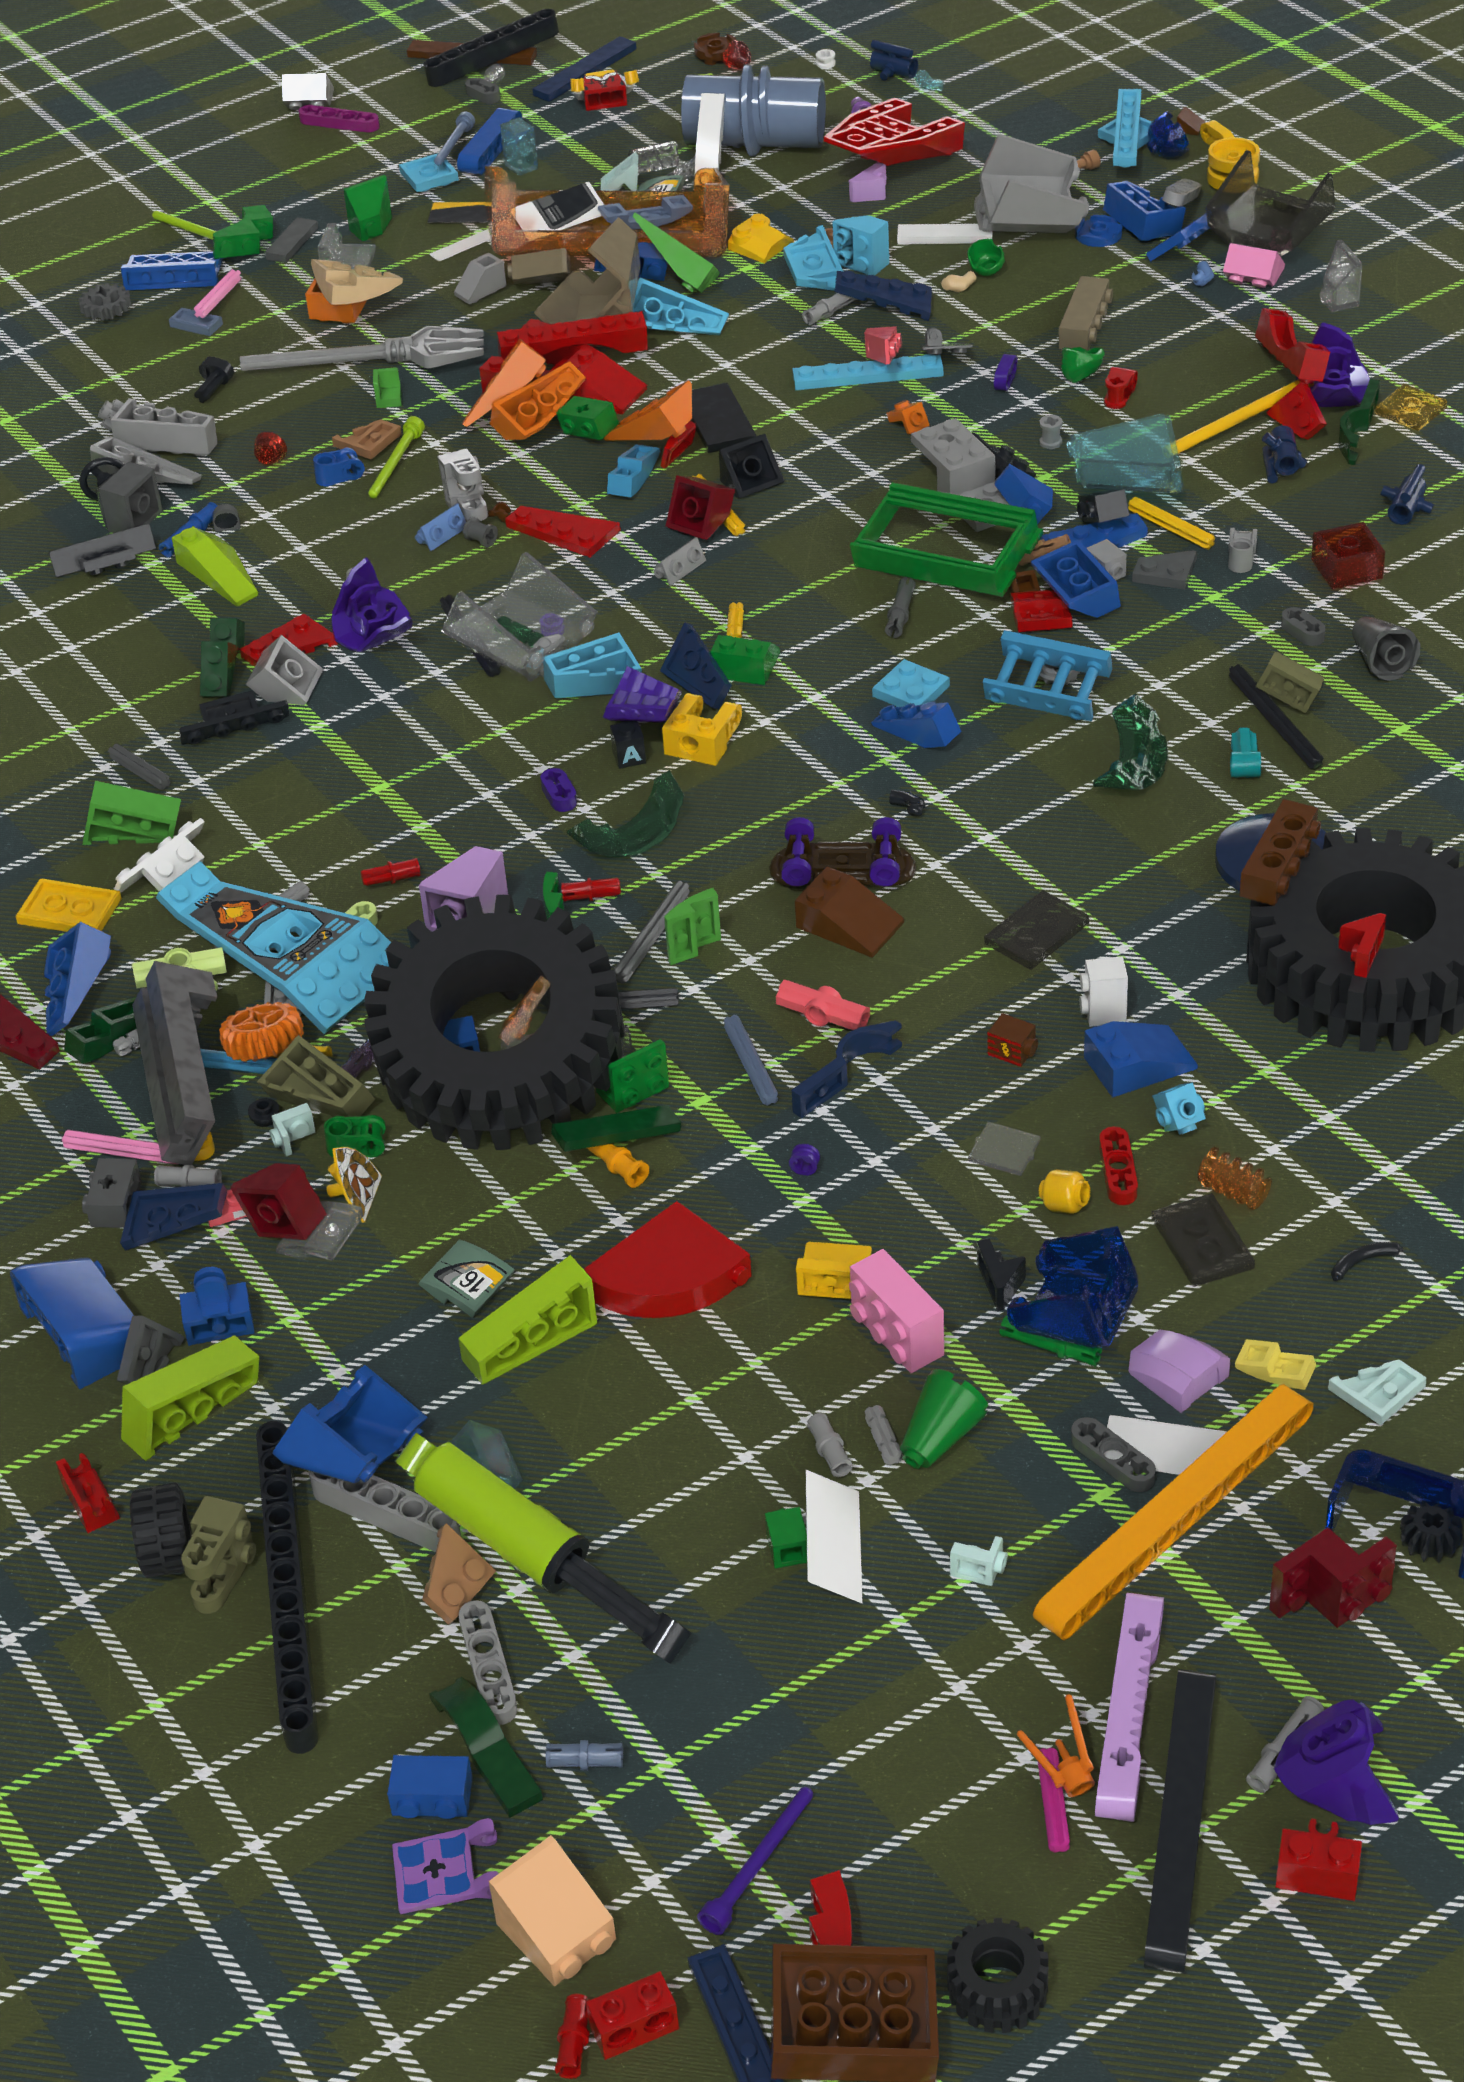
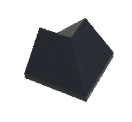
M766 434L719 450L720 481L726 487L735 489L734 496L737 499L785 482Z

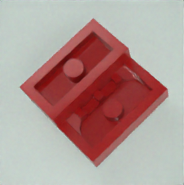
M1054 590L1011 593L1012 609L1018 632L1072 628V616L1069 608Z

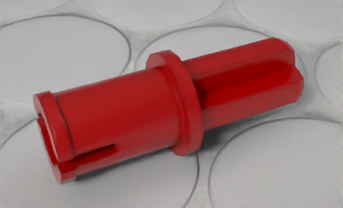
M417 858L397 863L387 861L385 866L362 870V883L366 886L388 881L391 884H395L396 880L420 877L419 862Z
M590 877L587 878V881L561 883L563 902L588 898L590 901H593V898L619 895L621 894L619 878L591 880Z

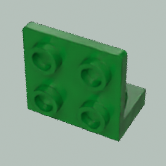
M659 1039L609 1064L610 1088L607 1092L596 1088V1092L618 1113L668 1088L669 1077L665 1043Z

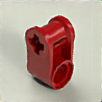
M1111 367L1105 379L1107 394L1104 398V405L1106 407L1120 409L1126 406L1127 401L1136 388L1137 370Z

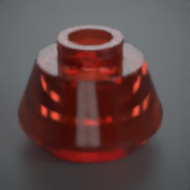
M733 40L723 53L724 64L733 70H743L744 65H750L751 53L747 45L741 41Z
M262 432L255 438L254 454L262 464L272 465L285 458L287 446L278 434Z

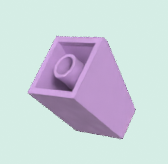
M475 846L420 883L419 889L425 926L433 932L437 929L434 910L444 905H448L455 920L467 917L464 899L479 896L483 913H494L496 895H508L503 852Z

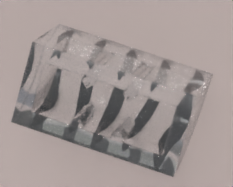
M675 141L631 149L628 153V157L634 152L638 154V174L679 166L678 145Z

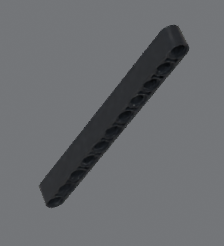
M269 1421L258 1428L256 1440L279 1720L286 1747L293 1753L303 1754L311 1751L318 1743V1727L294 1466L282 1463L272 1454L287 1428L282 1422Z

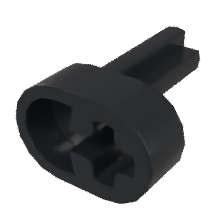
M207 357L199 366V372L206 380L194 393L195 398H198L200 403L207 401L221 384H227L235 373L233 366L226 360Z

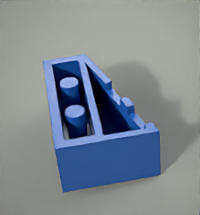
M1129 181L1107 184L1103 210L1121 223L1126 230L1137 236L1139 240L1150 241L1154 238L1172 236L1180 231L1183 226L1186 208L1183 206L1175 208L1162 200L1163 197L1160 200L1150 196V191Z

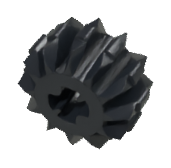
M1423 1500L1420 1508L1413 1505L1410 1506L1407 1515L1403 1516L1400 1524V1539L1402 1545L1408 1547L1410 1556L1420 1554L1423 1562L1428 1557H1433L1438 1563L1443 1556L1452 1558L1456 1548H1459V1545H1461L1463 1537L1461 1533V1518L1454 1516L1453 1507L1442 1509L1439 1501L1434 1506H1429L1425 1500Z

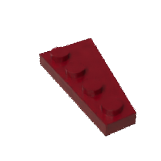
M0 994V1052L40 1070L60 1052L58 1042Z

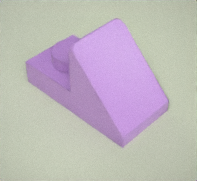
M876 162L849 180L850 201H876L886 198L885 185L887 176L885 164Z

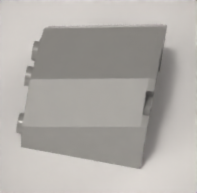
M998 134L980 173L981 191L975 197L974 202L979 230L1067 233L1077 227L1082 217H1086L1088 214L1089 203L1086 197L1081 196L1079 200L1071 197L1070 187L1073 181L1078 179L1080 173L1076 157Z

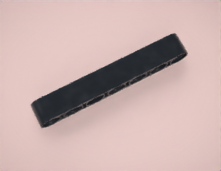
M549 8L540 10L425 60L423 65L428 85L431 87L442 86L556 36L559 33L555 11Z

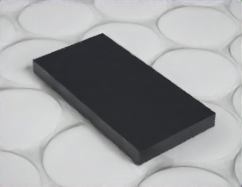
M728 383L692 390L691 421L696 424V431L708 453L716 452L756 437L755 431Z

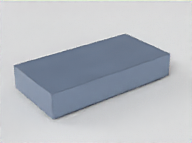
M181 308L169 319V324L172 328L211 336L223 325L222 317L208 314L205 318L200 316L197 318L194 315L196 313L195 310Z

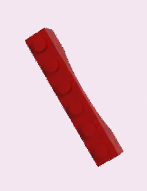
M1262 308L1255 338L1262 343L1263 347L1269 350L1270 354L1276 357V360L1281 361L1283 366L1291 371V374L1297 376L1298 381L1306 384H1313L1314 381L1323 382L1331 352L1320 344L1300 341L1297 343L1293 318L1286 311Z
M643 311L497 332L499 357L506 359L519 339L523 340L542 356L559 348L580 344L602 345L622 353L648 350L647 325Z

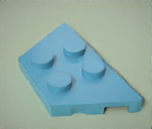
M823 225L816 228V233L808 237L805 234L798 241L784 247L783 256L796 286L834 291L837 271H843L827 233Z

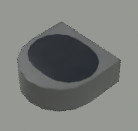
M222 504L214 509L213 524L215 532L241 529L239 514L234 506Z

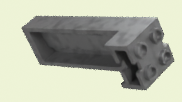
M154 961L146 977L147 987H141L132 1005L161 1160L192 1165L215 1123L197 1028L202 1020V1014H198L200 1013V1008L208 1009L211 1001H216L217 993L212 972Z

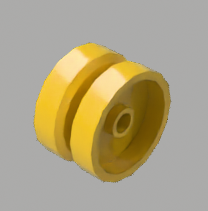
M1238 137L1223 138L1212 143L1208 149V184L1214 189L1232 193L1243 192L1253 188L1259 179V146L1251 140Z

